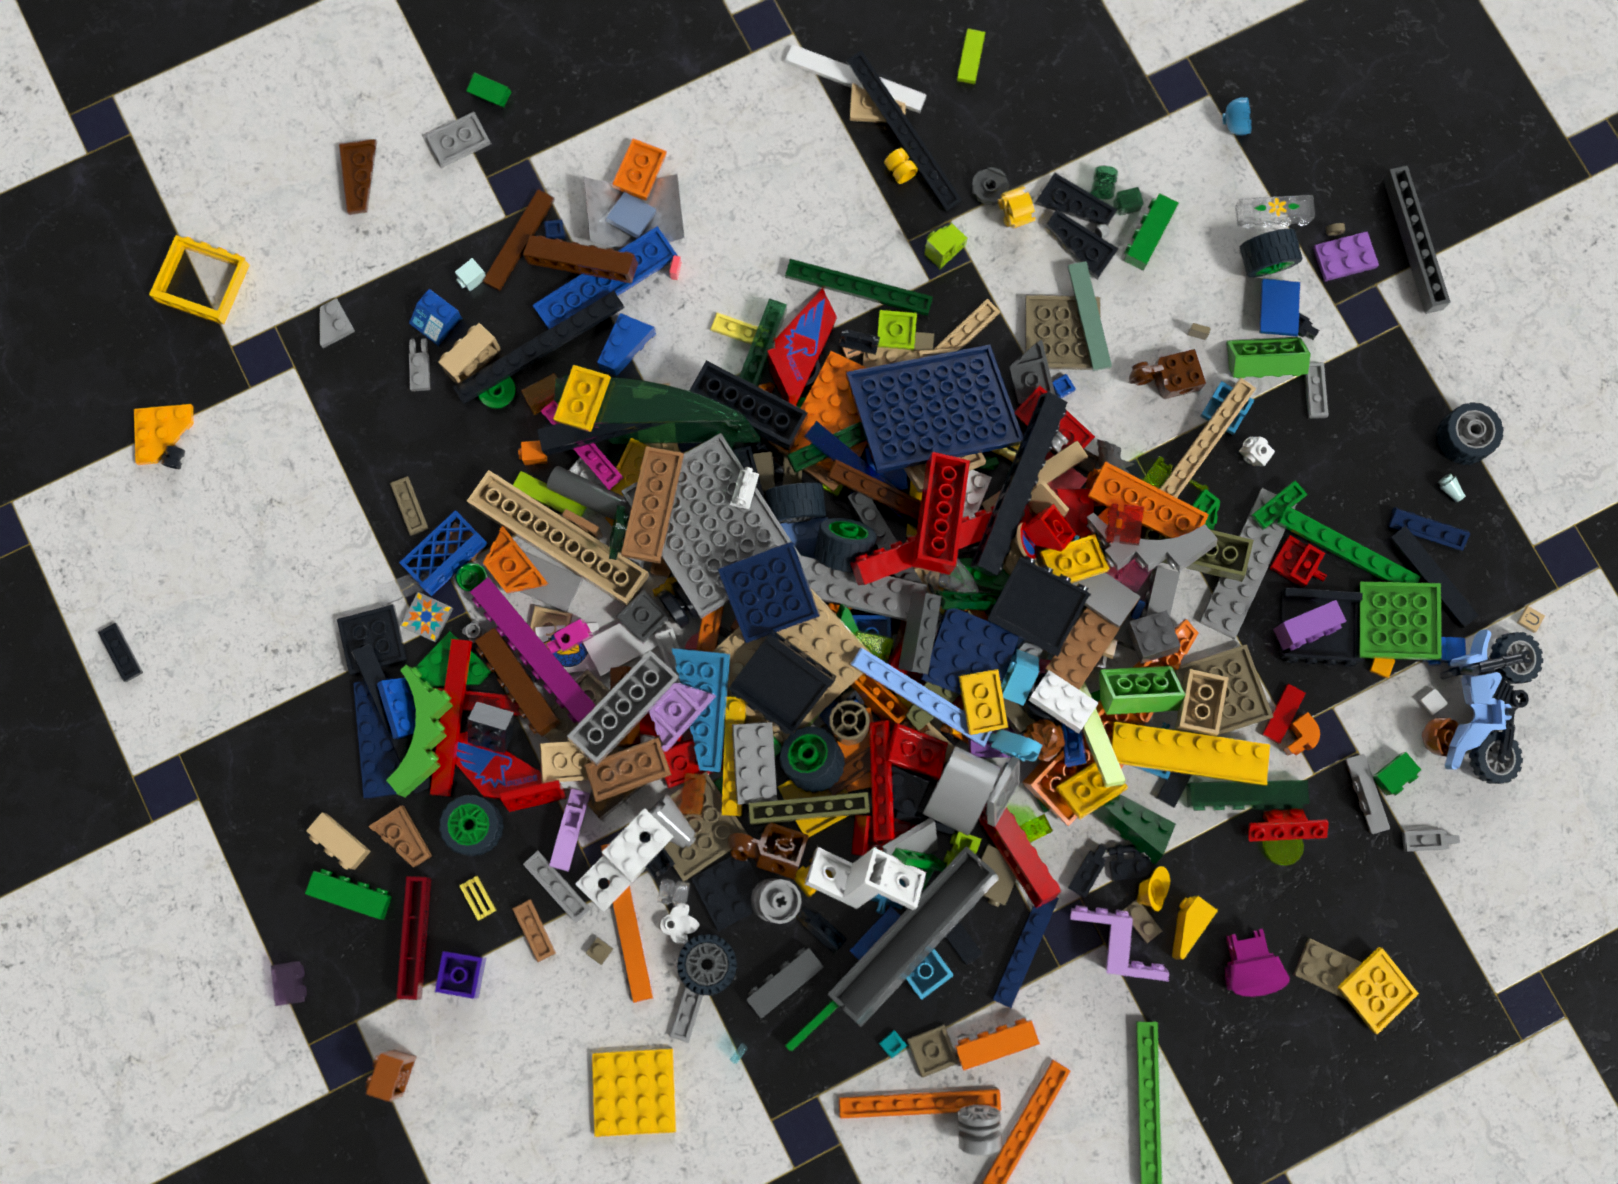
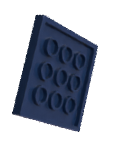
M792 541L718 569L746 643L767 636L772 629L778 632L820 616Z
M946 609L933 643L928 674L922 673L920 680L962 696L958 676L998 669L1000 683L1002 684L1019 636L994 623L959 609Z

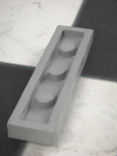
M539 851L523 864L575 923L591 910L557 870L549 867L550 863Z

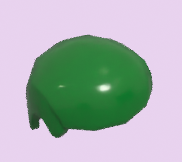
M466 563L456 572V583L459 588L470 592L487 578V573L484 567L479 564Z

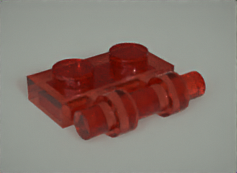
M1111 504L1107 514V518H1109L1108 527L1105 528L1106 542L1113 543L1114 536H1120L1119 544L1139 546L1144 506L1125 504L1124 511H1118L1119 505ZM1117 519H1122L1121 528H1116Z

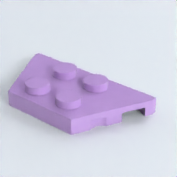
M676 682L652 707L649 713L655 723L657 735L661 738L664 752L672 747L716 697L714 694Z

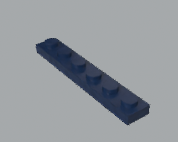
M1056 897L1038 908H1035L1033 905L992 1000L1012 1008L1059 898Z

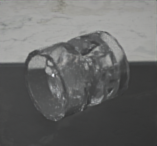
M662 878L657 903L666 905L673 903L676 907L685 908L690 883L682 881L675 883L672 879Z

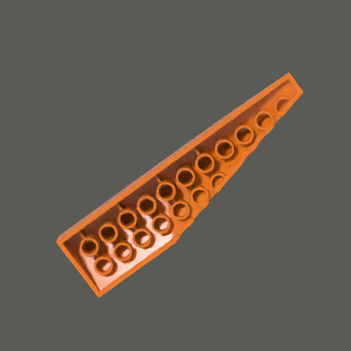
M1184 619L1174 628L1181 645L1178 653L1142 664L1139 661L1132 668L1172 666L1175 672V669H1179L1182 664L1180 663L1182 658L1188 653L1199 634L1198 631L1187 619ZM1100 700L1096 706L1110 743L1113 722L1144 726L1149 722L1154 713L1106 715ZM1085 735V764L1067 767L1065 765L1064 747H1062L1061 751L1048 762L1041 761L1022 781L1025 787L1067 826H1070L1077 816L1057 792L1056 786L1095 762Z

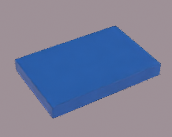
M1263 279L1261 281L1259 333L1297 337L1299 329L1300 282Z

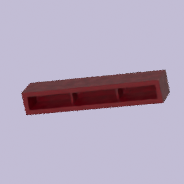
M406 877L397 999H422L431 878Z

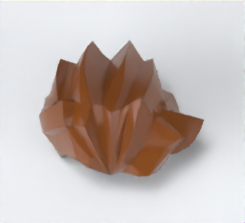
M1040 719L1028 725L1027 732L1023 733L1024 737L1030 738L1042 745L1037 757L1040 761H1050L1065 746L1060 725L1056 726L1050 720Z

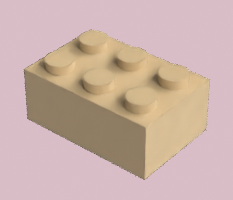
M478 323L468 330L467 335L463 339L457 340L449 352H445L441 356L439 364L446 375L456 384H459L479 372L501 351V348L496 338Z
M1193 669L1186 671L1182 687L1185 697L1178 710L1175 729L1209 736L1219 735L1229 677Z

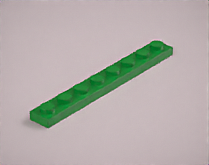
M1289 506L1284 507L1277 522L1278 525L1386 582H1419L1421 576Z

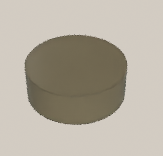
M1343 223L1326 226L1327 235H1339L1345 232V224Z

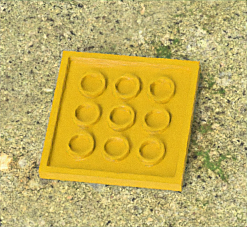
M673 1049L592 1053L595 1137L676 1132Z

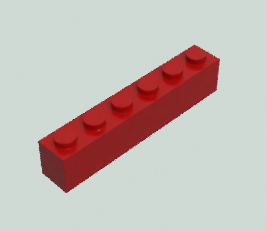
M985 803L978 819L1035 908L1055 899L1061 892L1059 884L1049 873L1047 865L1038 856L1036 848L1031 845L1024 830L1019 827L1015 816L1006 807L996 826L988 824V816L986 815L987 803Z

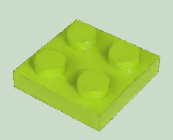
M880 310L878 337H880L878 347L914 350L917 313Z

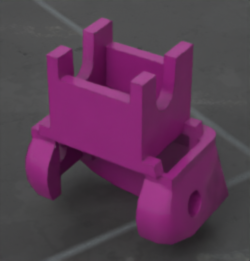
M1263 929L1253 931L1254 938L1237 941L1236 934L1226 937L1232 961L1228 962L1227 967H1224L1227 991L1232 990L1240 996H1262L1274 993L1289 983L1290 978L1279 956L1275 957L1273 953L1269 954Z

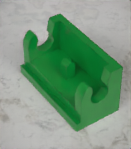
M474 73L467 89L468 93L502 107L505 106L511 94L507 86Z

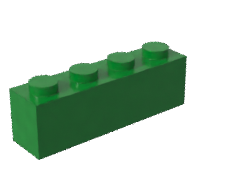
M1159 193L1156 199L1152 198L1148 206L1151 209L1149 214L1144 213L1140 221L1143 224L1141 229L1137 228L1132 236V239H1134L1133 244H1128L1124 251L1126 255L1124 262L1144 271L1179 202Z
M321 869L320 872L313 871L305 892L306 895L384 920L392 896L387 895L388 891L376 888V891L368 889V884L359 881L357 885L350 882V878L339 875V878L331 876L333 872Z

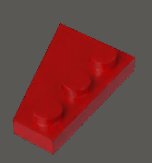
M1055 489L1058 497L1069 508L1065 520L1076 535L1079 536V539L1094 535L1087 528V517L1094 513V500L1087 497L1091 489Z

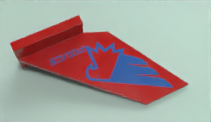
M823 288L775 339V348L767 350L769 372L782 399L795 406L837 320V316Z
M468 732L459 733L455 764L484 797L501 799L509 812L567 799L566 791L559 780L542 784L541 772L507 751L505 753L494 752L488 748L474 746L468 743Z

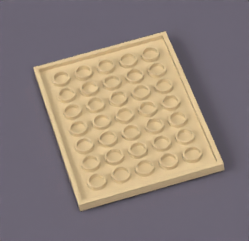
M812 589L811 592L820 616L777 633L835 674L836 679L797 729L804 728L863 674V672L851 666L859 649L863 648L871 653ZM739 626L713 651L730 654L727 696L735 697L732 695L731 690H729L730 685L767 636L746 643ZM746 703V724L769 722L763 717L761 712L751 709ZM772 722L773 735L783 746L785 739L789 737L790 733H784L780 730L779 725Z

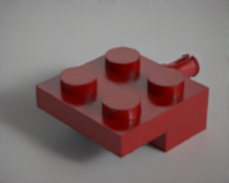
M1291 535L1287 537L1270 566V569L1302 588L1308 584L1312 576L1322 582L1327 577V574L1318 570V565L1325 553L1309 543L1307 545Z

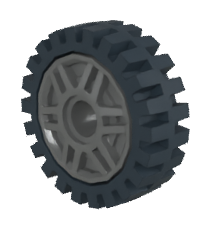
M700 935L692 938L681 949L677 961L678 975L685 987L691 992L703 996L714 995L726 989L732 982L736 973V957L731 946L725 940L715 935ZM704 960L712 962L713 966L710 970H704L701 967V963Z

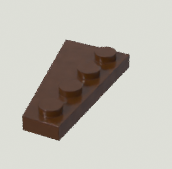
M376 139L339 144L346 206L349 215L367 213L377 147Z

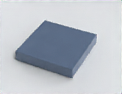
M624 192L606 217V222L638 239L655 215L656 209Z

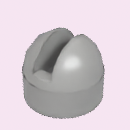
M1100 224L1094 227V233L1104 239L1109 235L1110 229L1107 225Z

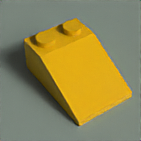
M1199 896L1186 897L1179 905L1181 909L1178 912L1172 951L1174 959L1183 960L1218 911Z

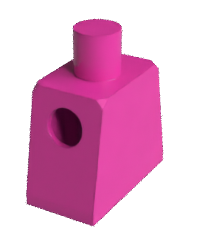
M579 619L554 633L556 639L547 643V646L552 654L560 649L566 652L594 636L585 620ZM569 635L570 641L566 643L565 636Z

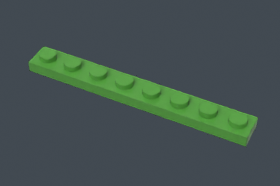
M1136 1021L1140 1184H1162L1158 1022Z

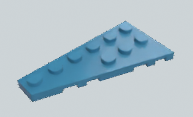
M672 648L681 684L712 693L716 696L691 724L690 731L694 738V748L699 770L720 772L730 654Z

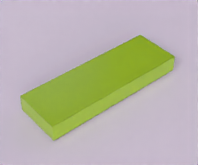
M967 29L957 81L975 84L985 32Z

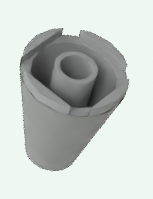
M668 794L665 797L663 796L650 809V814L674 836L670 840L672 843L683 848L685 846L690 847L696 840L694 837L695 831Z

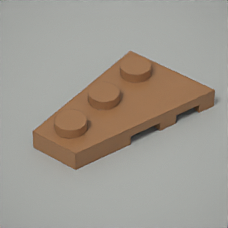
M399 806L368 826L373 831H376L386 843H389L413 867L432 857L404 806Z

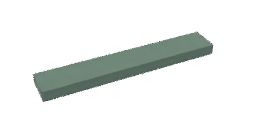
M1087 262L1070 264L1067 268L1092 370L1109 369L1112 367Z

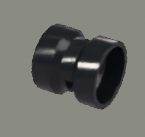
M167 445L165 449L166 457L162 459L161 464L180 470L182 466L180 460L184 457L186 451Z

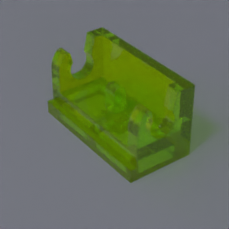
M1159 456L1143 478V481L1160 489L1172 472V464L1166 465L1164 458Z

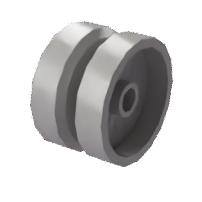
M768 878L758 883L754 888L751 896V905L755 914L762 920L782 924L795 918L800 910L801 896L797 887L790 881Z

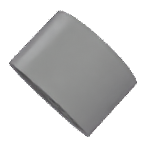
M955 746L923 814L968 836L991 793L1000 772V767Z

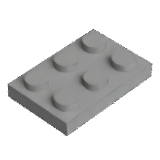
M1012 756L1009 763H1005L1002 775L997 777L994 789L986 801L988 824L996 826L1020 784L1019 758Z

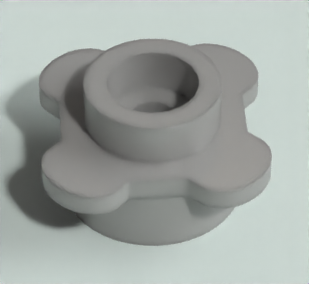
M473 620L462 629V633L467 635L472 643H476L475 640L486 633L476 620Z

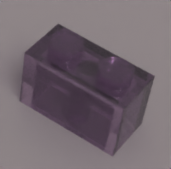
M300 962L272 965L271 973L275 1006L305 1002L304 997H306L307 993L306 987L302 983V977H304L303 965Z

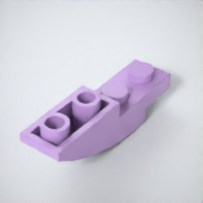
M571 788L549 867L569 871L590 793Z

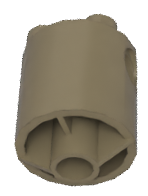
M852 700L843 701L835 706L830 715V728L834 738L847 746L863 741L869 731V714L864 706ZM847 719L851 725H848L845 720Z

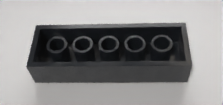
M707 360L688 392L689 400L788 451L793 447L808 419V412Z

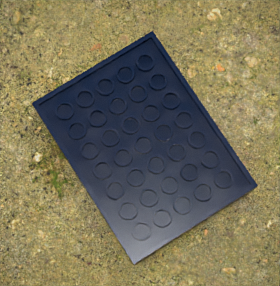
M991 345L846 372V378L876 473L926 464L932 452L962 457L1020 445L1023 435Z

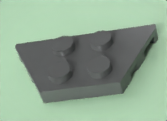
M1039 340L1009 366L1017 401L1020 404L1039 386L1055 395L1043 341Z

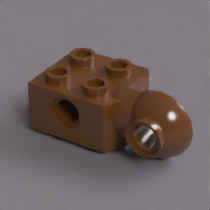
M1195 349L1159 357L1157 362L1151 366L1148 365V362L1137 363L1131 367L1132 372L1129 375V383L1136 384L1137 386L1148 384L1154 380L1159 394L1164 399L1201 391L1206 385Z
M770 823L766 826L760 840L746 834L734 833L728 837V846L732 857L737 860L745 861L750 857L755 859L756 866L795 879L809 835Z

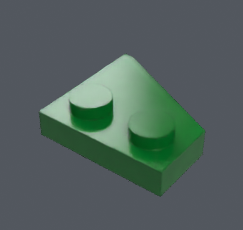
M1204 489L1191 506L1209 514L1205 525L1210 530H1214V526L1217 524V511L1219 510L1220 500L1207 489Z

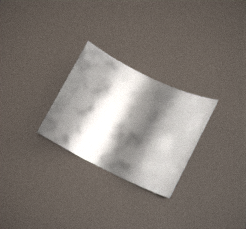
M674 174L656 179L647 201L635 197L656 209L655 215L640 237L658 226L668 242L683 239L685 237L678 175ZM584 176L590 241L617 247H625L635 241L637 238L606 222V217L624 192L612 188L613 182L595 180Z

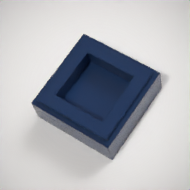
M563 219L544 221L546 238L553 240L565 239Z

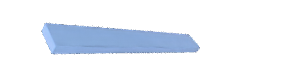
M863 648L859 649L853 659L851 666L980 746L984 747L993 731L969 735L965 712Z

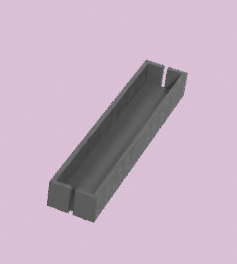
M966 846L920 895L917 908L914 910L908 908L828 995L862 1027L999 879L996 872L984 861H981Z

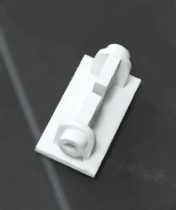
M752 468L740 469L731 506L750 509L759 474L754 473Z

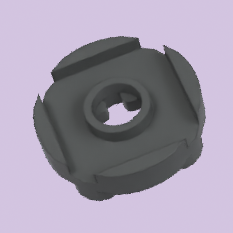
M993 167L978 171L972 182V195L978 201L988 205H997L1001 194L1009 189V182L1004 172ZM991 182L993 183L994 189H987V186L985 185H989Z

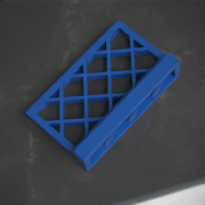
M455 510L399 563L432 596L456 574L462 565L468 563L488 543ZM458 518L460 520L459 528H451V522ZM471 531L474 534L468 540H462L463 532ZM441 532H446L445 541H437V535ZM450 532H459L458 540L449 541ZM458 544L457 551L448 553L449 545ZM432 545L431 554H423V549L426 546ZM436 545H445L444 554H435ZM422 558H431L430 567H421ZM435 558H443V564L434 567ZM412 559H418L417 567H409L407 563ZM421 571H429V577L422 581L420 579Z

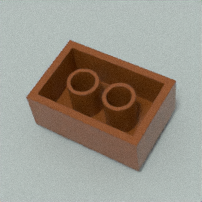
M395 1049L377 1055L373 1063L375 1068L373 1076L370 1075L366 1083V1088H368L366 1094L389 1102L403 1097L417 1057Z

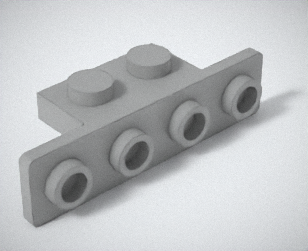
M1365 754L1346 759L1353 781V788L1358 795L1359 806L1364 813L1370 833L1375 834L1389 830L1390 826Z

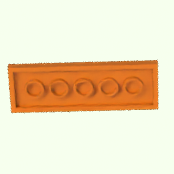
M1104 462L1087 496L1169 539L1193 532L1203 526L1209 514L1108 462Z

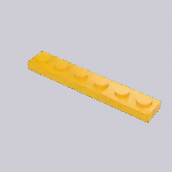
M727 696L725 713L722 815L742 816L743 804H737L732 725L746 724L747 702L742 698L738 699Z

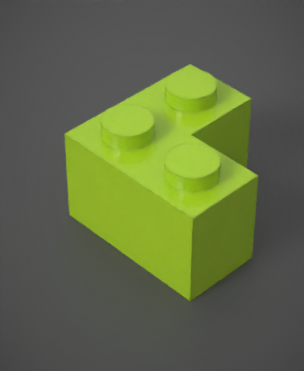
M951 223L948 227L944 226L942 229L940 228L938 231H933L928 235L925 255L941 269L966 246L968 238Z

